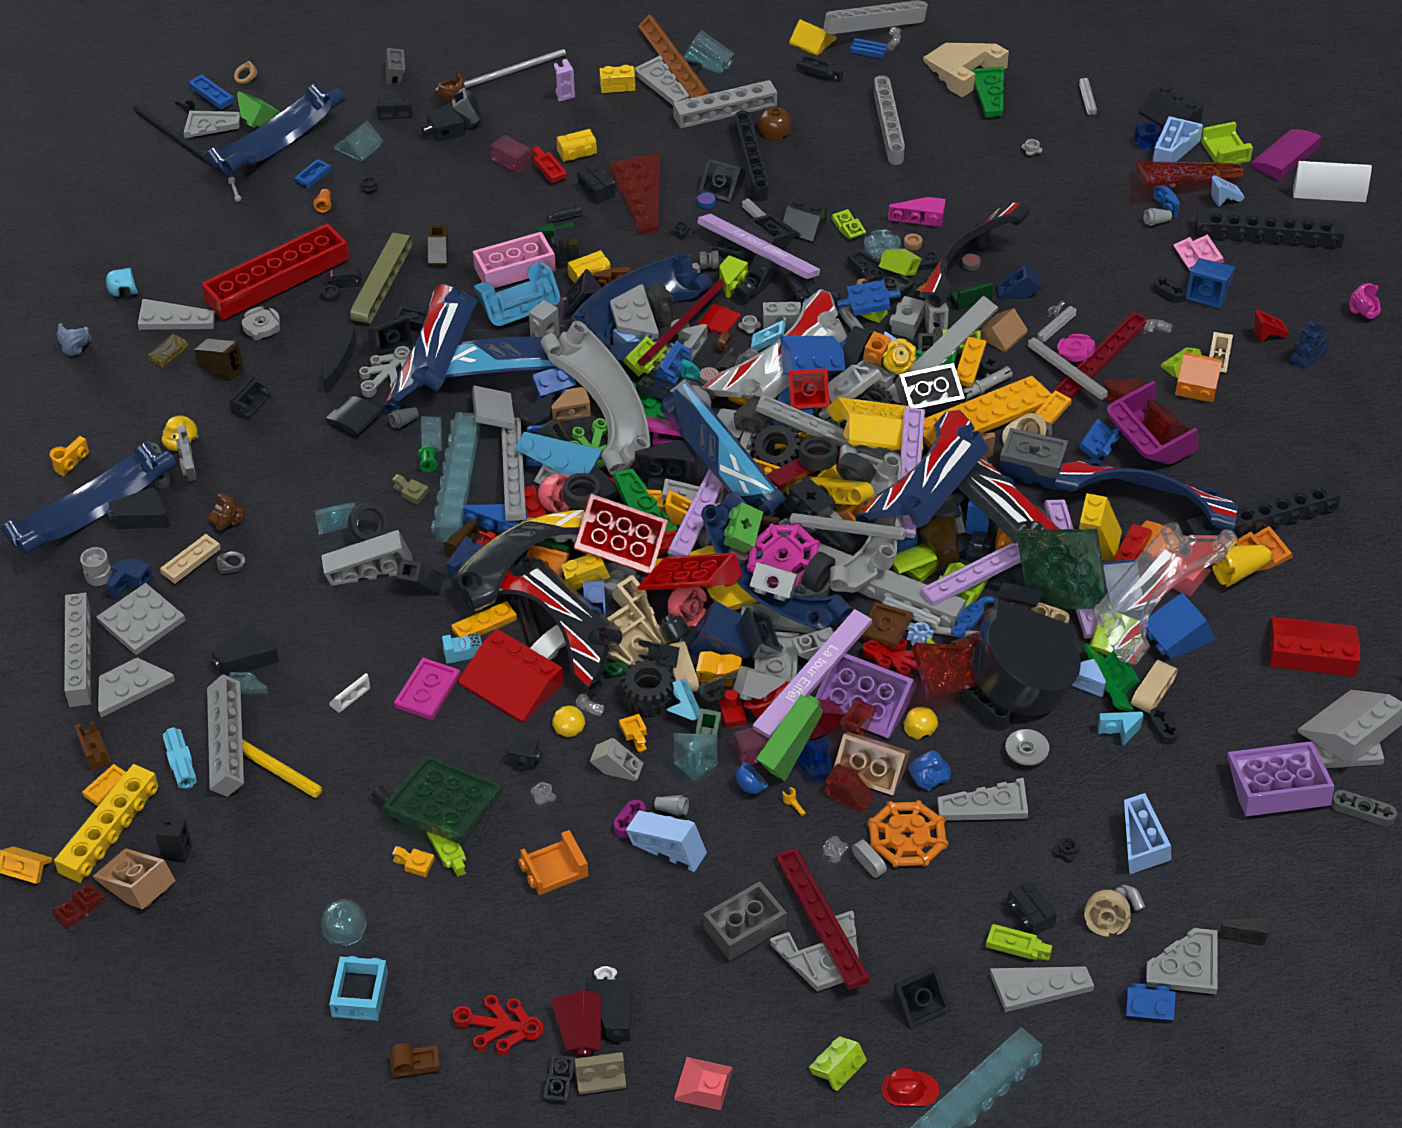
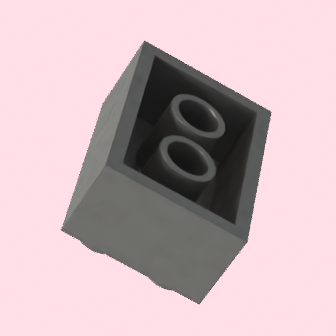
M954 363L899 374L894 382L901 405L924 409L925 414L952 408L961 404L965 399Z
M758 882L703 914L704 930L727 959L731 961L786 928L787 913L765 886Z

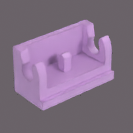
M567 59L562 60L563 67H559L557 63L554 64L558 101L575 97L574 72Z

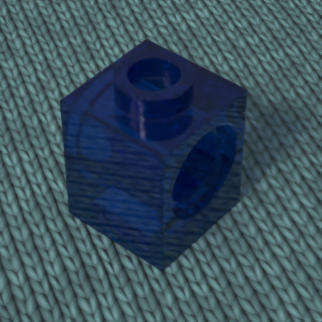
M1156 122L1136 125L1134 140L1139 149L1155 147L1162 130Z

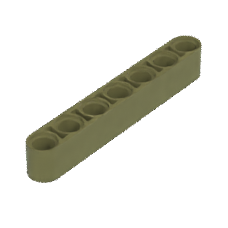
M392 233L352 306L350 314L352 321L368 324L373 321L411 249V235Z

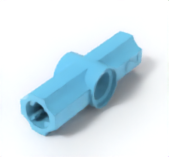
M169 728L162 735L168 751L166 753L171 770L174 771L179 788H191L197 781L188 746L185 745L181 729Z

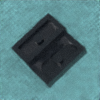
M350 395L326 417L328 424L342 426L345 433L358 435L382 413V410L367 400Z

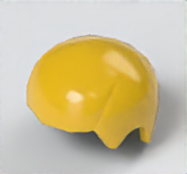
M570 705L563 706L555 712L552 726L557 734L565 737H575L582 732L585 726V718L578 708Z
M913 708L908 712L904 720V730L915 739H921L925 735L930 737L938 727V718L929 708Z

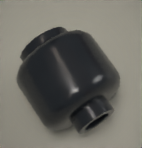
M671 613L662 619L663 624L660 625L659 630L668 644L682 642L689 638L687 634H689L690 628L682 615L674 616Z

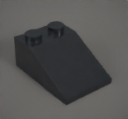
M680 440L635 451V473L642 482H648L649 477L688 481V484L695 485L697 453L687 441Z

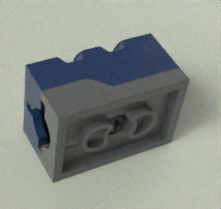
M1010 428L1001 452L999 472L1011 479L1015 477L1021 478L1023 483L1032 484L1033 482H1038L1044 488L1056 490L1054 488L1055 481L1062 464L1066 460L1068 441Z

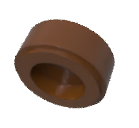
M724 331L718 339L716 348L725 351L730 345L732 335Z

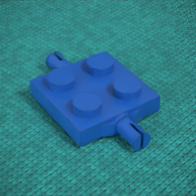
M884 280L848 286V299L837 300L838 308L849 306L852 309L853 316L889 310L890 299L901 297L900 290L888 291Z

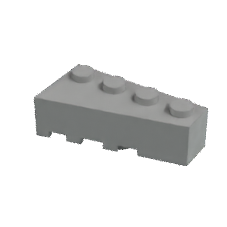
M399 530L321 555L324 574L331 586L358 582L359 578L377 579V575L389 574V577L398 575L397 572L399 571L402 559L413 561L412 554Z

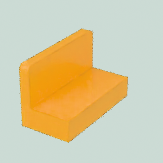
M17 847L0 850V873L32 883L40 882L43 866L52 862L51 857Z

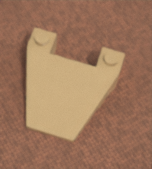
M945 43L923 57V61L933 72H937L939 79L945 81L950 91L960 97H964L974 90L975 73L971 69L979 65L983 68L1004 66V69H1006L1009 51L997 44Z
M633 575L616 585L612 596L622 608L607 618L621 630L623 635L622 641L618 646H607L609 648L607 658L615 662L622 661L628 665H635V662L639 660L643 662L644 659H641L638 655H646L648 653L647 647L644 648L638 645L639 639L667 644L659 630L660 626L657 625L653 608L650 607L647 600L646 591H638L637 586L640 583Z

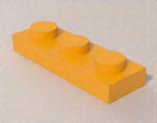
M972 337L967 338L956 371L960 385L973 387L986 347L985 340Z
M506 601L452 624V631L456 637H465L468 634L474 633L481 636L517 620V615Z

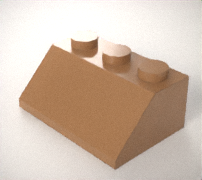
M847 732L843 734L832 776L894 795L905 772L910 751Z

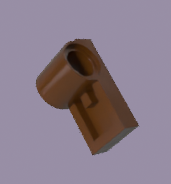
M401 1043L391 1048L390 1059L393 1078L440 1071L437 1045L412 1049L411 1045Z

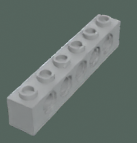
M768 80L673 102V116L679 127L684 128L735 116L738 111L753 112L777 106V91L772 82Z
M86 593L65 595V694L69 707L91 704V608Z
M223 674L207 687L210 790L228 797L244 784L240 682Z

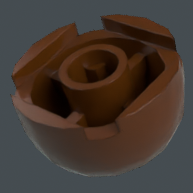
M772 107L766 109L759 117L758 132L759 134L761 132L765 139L773 141L782 140L783 136L787 134L790 136L792 133V118L782 108Z

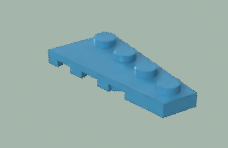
M528 432L523 433L515 448L528 457L568 476L576 473H589L596 466L603 453L601 449Z

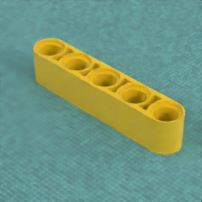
M808 476L835 503L859 505L874 496V489L867 482ZM804 478L785 487L786 493L789 495L790 488L798 482H800L801 480H803Z

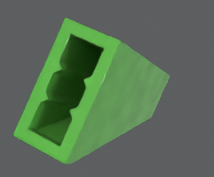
M800 694L756 758L767 771L784 782L788 778L823 713L822 708L819 706L820 702L811 695L807 698Z

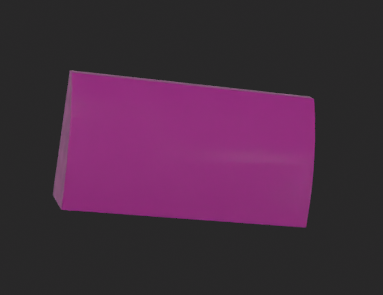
M1291 129L1254 159L1250 166L1280 181L1298 166L1299 161H1304L1319 148L1322 136L1306 130Z

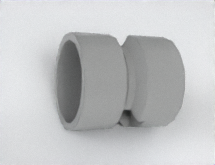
M94 547L82 553L80 561L86 581L94 586L106 584L108 579L112 577L106 551L102 548Z

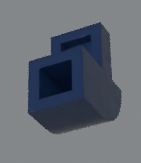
M136 559L119 561L111 567L113 576L108 579L106 587L109 597L117 600L128 586L138 589L145 583L149 584L153 579L151 566Z

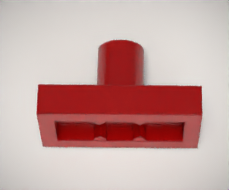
M735 690L726 691L725 697L718 699L725 728L746 725V716L739 693Z

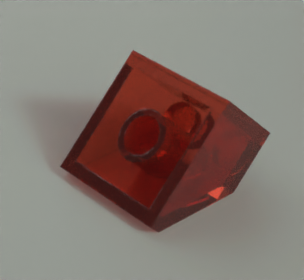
M1152 399L1147 400L1143 425L1161 445L1188 432L1187 426L1164 405Z

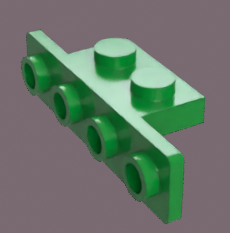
M1086 643L1084 645L1087 652L1086 655L1089 660L1094 659L1106 680L1105 690L1111 695L1113 705L1119 710L1131 712L1133 707L1126 693L1139 681V678L1130 662H1126L1127 657L1123 650L1120 649L1116 652L1114 649L1105 658L1101 652L1091 648L1090 644Z

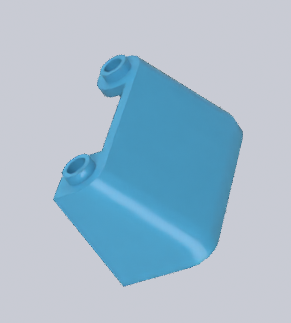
M541 261L531 265L527 272L528 282L495 293L493 286L487 282L473 286L489 320L494 325L501 326L529 316V312L543 300L553 306L559 303L560 293L552 269L547 264Z

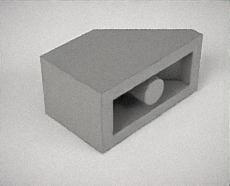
M740 666L733 690L740 694V698L751 701L752 697L761 699L783 685L786 679L777 674Z

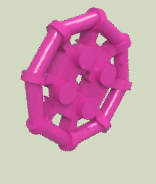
M769 524V527L757 536L755 546L749 550L748 564L746 565L747 571L753 574L757 562L793 573L801 566L806 569L811 558L818 552L820 543L807 533L801 524ZM777 533H791V534H790V535H787V537H782L781 535H778ZM771 535L773 536L768 542L763 544V542L766 539H768ZM800 536L806 543L801 544L796 538ZM758 550L763 551L762 559H757ZM810 550V559H804V551ZM782 552L784 554L787 552L788 554L786 558H780L779 553ZM805 569L799 573L795 589L801 583ZM772 576L769 579L770 587L778 586V579Z

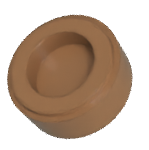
M918 234L906 235L904 238L905 248L913 251L922 247V237Z

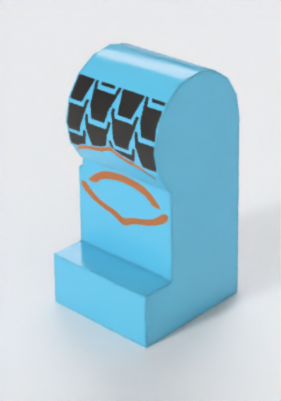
M474 633L457 638H451L450 635L442 636L446 664L472 659L482 644L480 635Z

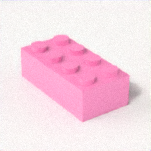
M542 232L473 251L474 268L482 283H490L493 288L528 279L527 272L529 267L541 261L547 264L552 271H556L555 254Z

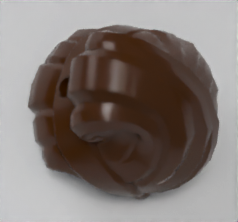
M457 74L456 80L451 79L441 82L435 88V94L440 98L446 99L447 103L451 104V106H453L451 95L465 87L461 74Z
M218 493L219 502L215 505L210 516H208V521L216 525L215 527L218 530H223L230 524L238 525L243 521L245 515L244 508L238 505L229 494Z

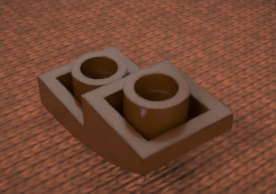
M630 267L610 268L593 273V276L602 288L611 281L629 273Z

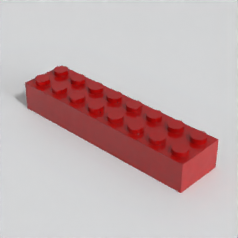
M327 223L201 283L204 300L224 320L348 260L347 242Z

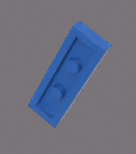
M203 75L188 82L189 88L220 110L234 103L232 95Z

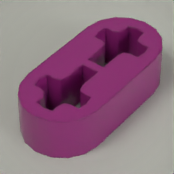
M632 800L628 802L615 818L614 832L617 836L622 838L629 837L626 831L627 827L624 825L627 823L629 826L638 813L637 809L646 812L645 804L642 801Z

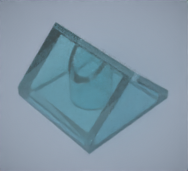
M367 120L334 146V149L362 161L383 143V140Z
M355 502L313 510L319 534L348 528V517L351 510L355 507Z
M674 733V764L693 781H696L717 766V735Z

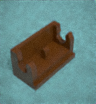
M90 721V728L88 730H84L81 724L74 726L89 768L93 771L112 763L99 730L96 729L94 722Z

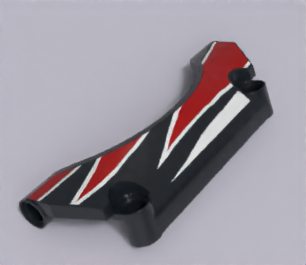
M1008 202L991 213L983 223L974 225L970 230L958 237L948 247L931 275L923 283L913 287L915 299L922 301L928 299L934 307H941L950 298L953 291L946 274L974 245L977 247L989 245L991 243L989 234L991 229L1008 223L1013 225L1021 224L1030 214L1028 206L1024 203Z
M983 456L957 486L1022 551L1034 539L1036 541L1041 539L1057 545V552L1068 563H1075L1082 556V549Z
M532 557L521 558L517 565L513 563L500 586L497 598L506 595H522L544 607L558 624L565 639L573 681L588 695L596 694L602 687V681L599 678L603 673L609 652L607 646H618L621 643L623 636L621 630L542 559Z

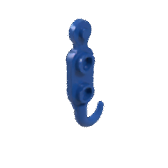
M985 596L976 603H970L958 616L957 625L951 628V635L963 637L965 631L974 627L983 616L984 605L995 603L997 598Z

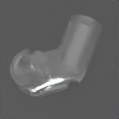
M895 26L890 29L889 34L893 38L887 44V48L891 51L900 43L901 30Z
M1148 319L1144 326V329L1148 332H1153L1155 327L1170 333L1173 328L1172 324L1158 319Z
M580 694L576 699L575 703L579 709L601 716L604 706L590 701L586 694Z

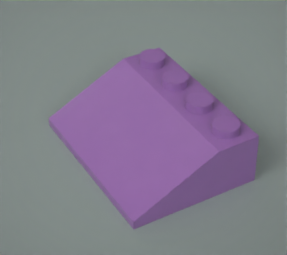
M845 654L822 680L815 698L834 701L847 714L843 719L844 722L889 739L906 711L917 684L911 678Z
M1312 741L1228 752L1227 756L1238 800L1245 816L1331 805L1334 784Z

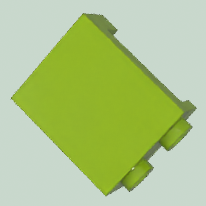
M1235 122L1203 128L1201 143L1217 167L1251 160L1253 147L1250 143L1243 144L1236 134L1237 124Z

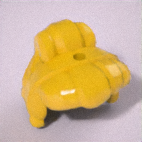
M902 338L889 342L887 351L883 354L885 368L897 375L910 371L916 361V347Z
M174 416L166 423V427L163 430L162 443L168 450L178 451L176 439H179L177 426L185 425L190 443L191 440L198 439L197 427L188 417Z

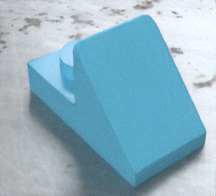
M782 320L753 334L751 348L757 352L777 342L784 335L785 321Z
M679 679L673 682L674 695L681 703L667 710L691 720H698L700 709L687 679Z
M1143 712L1099 714L1097 725L1098 733H1120L1122 745H1125L1141 728Z

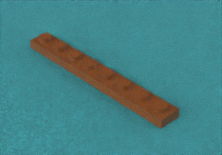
M649 14L638 27L663 58V61L668 65L691 98L709 94L708 89L655 18Z

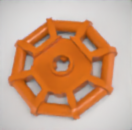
M917 800V802L897 803L889 801L873 818H869L867 822L870 832V846L876 853L893 864L895 868H898V866H929V862L948 847L944 826L946 820L943 816H939L922 804L920 800ZM898 811H913V814L899 815ZM919 812L931 821L925 822V819L919 815ZM890 814L891 818L889 819V822L887 824L882 823V821ZM936 829L937 838L930 837V831ZM879 832L885 833V839H879ZM903 833H911L910 838H906V835ZM888 847L889 849H891L892 847L893 849H895L896 855H894L886 848ZM932 847L926 854L923 852V848Z

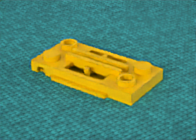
M713 545L690 552L689 556L717 553ZM737 582L729 587L724 585L711 588L705 587L714 601L716 600L732 610L740 609L742 605H751L758 602Z

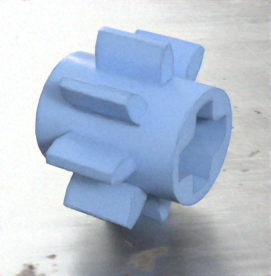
M918 622L914 626H909L907 640H911L912 646L920 645L923 648L926 646L927 638L930 637L932 639L934 631L930 630L926 623Z

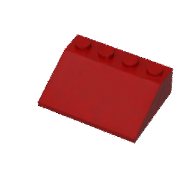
M590 494L580 520L574 549L649 575L654 569L668 520Z
M736 553L664 557L637 588L639 591L675 590L676 588L691 587L711 588L722 585L729 587L736 583L741 577L742 572Z
M1271 617L1270 667L1356 676L1360 662V643L1356 626Z
M496 629L483 641L459 678L458 684L521 723H524L563 684V671L561 666Z

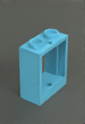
M355 956L340 957L329 1004L332 1017L378 1021L388 976L386 960L378 958L364 959ZM345 973L377 975L372 1000L340 997Z

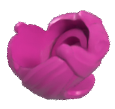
M1366 283L1355 289L1349 300L1351 312L1354 314L1360 312L1368 319L1379 316L1381 312L1380 301L1375 297L1378 286Z

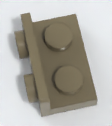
M623 1052L575 1059L579 1094L626 1088Z

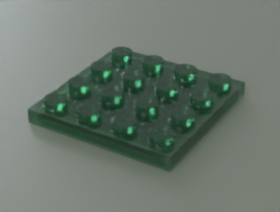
M1097 529L1018 530L1016 532L1025 587L1044 591L1043 604L1058 609L1109 608L1110 602Z
M426 755L383 805L382 813L461 844L503 792V785Z

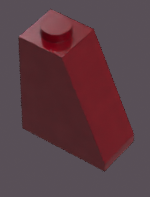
M817 699L820 702L819 706L822 708L823 713L808 740L834 732L847 714L834 701Z
M582 990L552 998V1006L567 1051L576 1052V1055L580 1057L591 1056V1052L601 1050V994Z

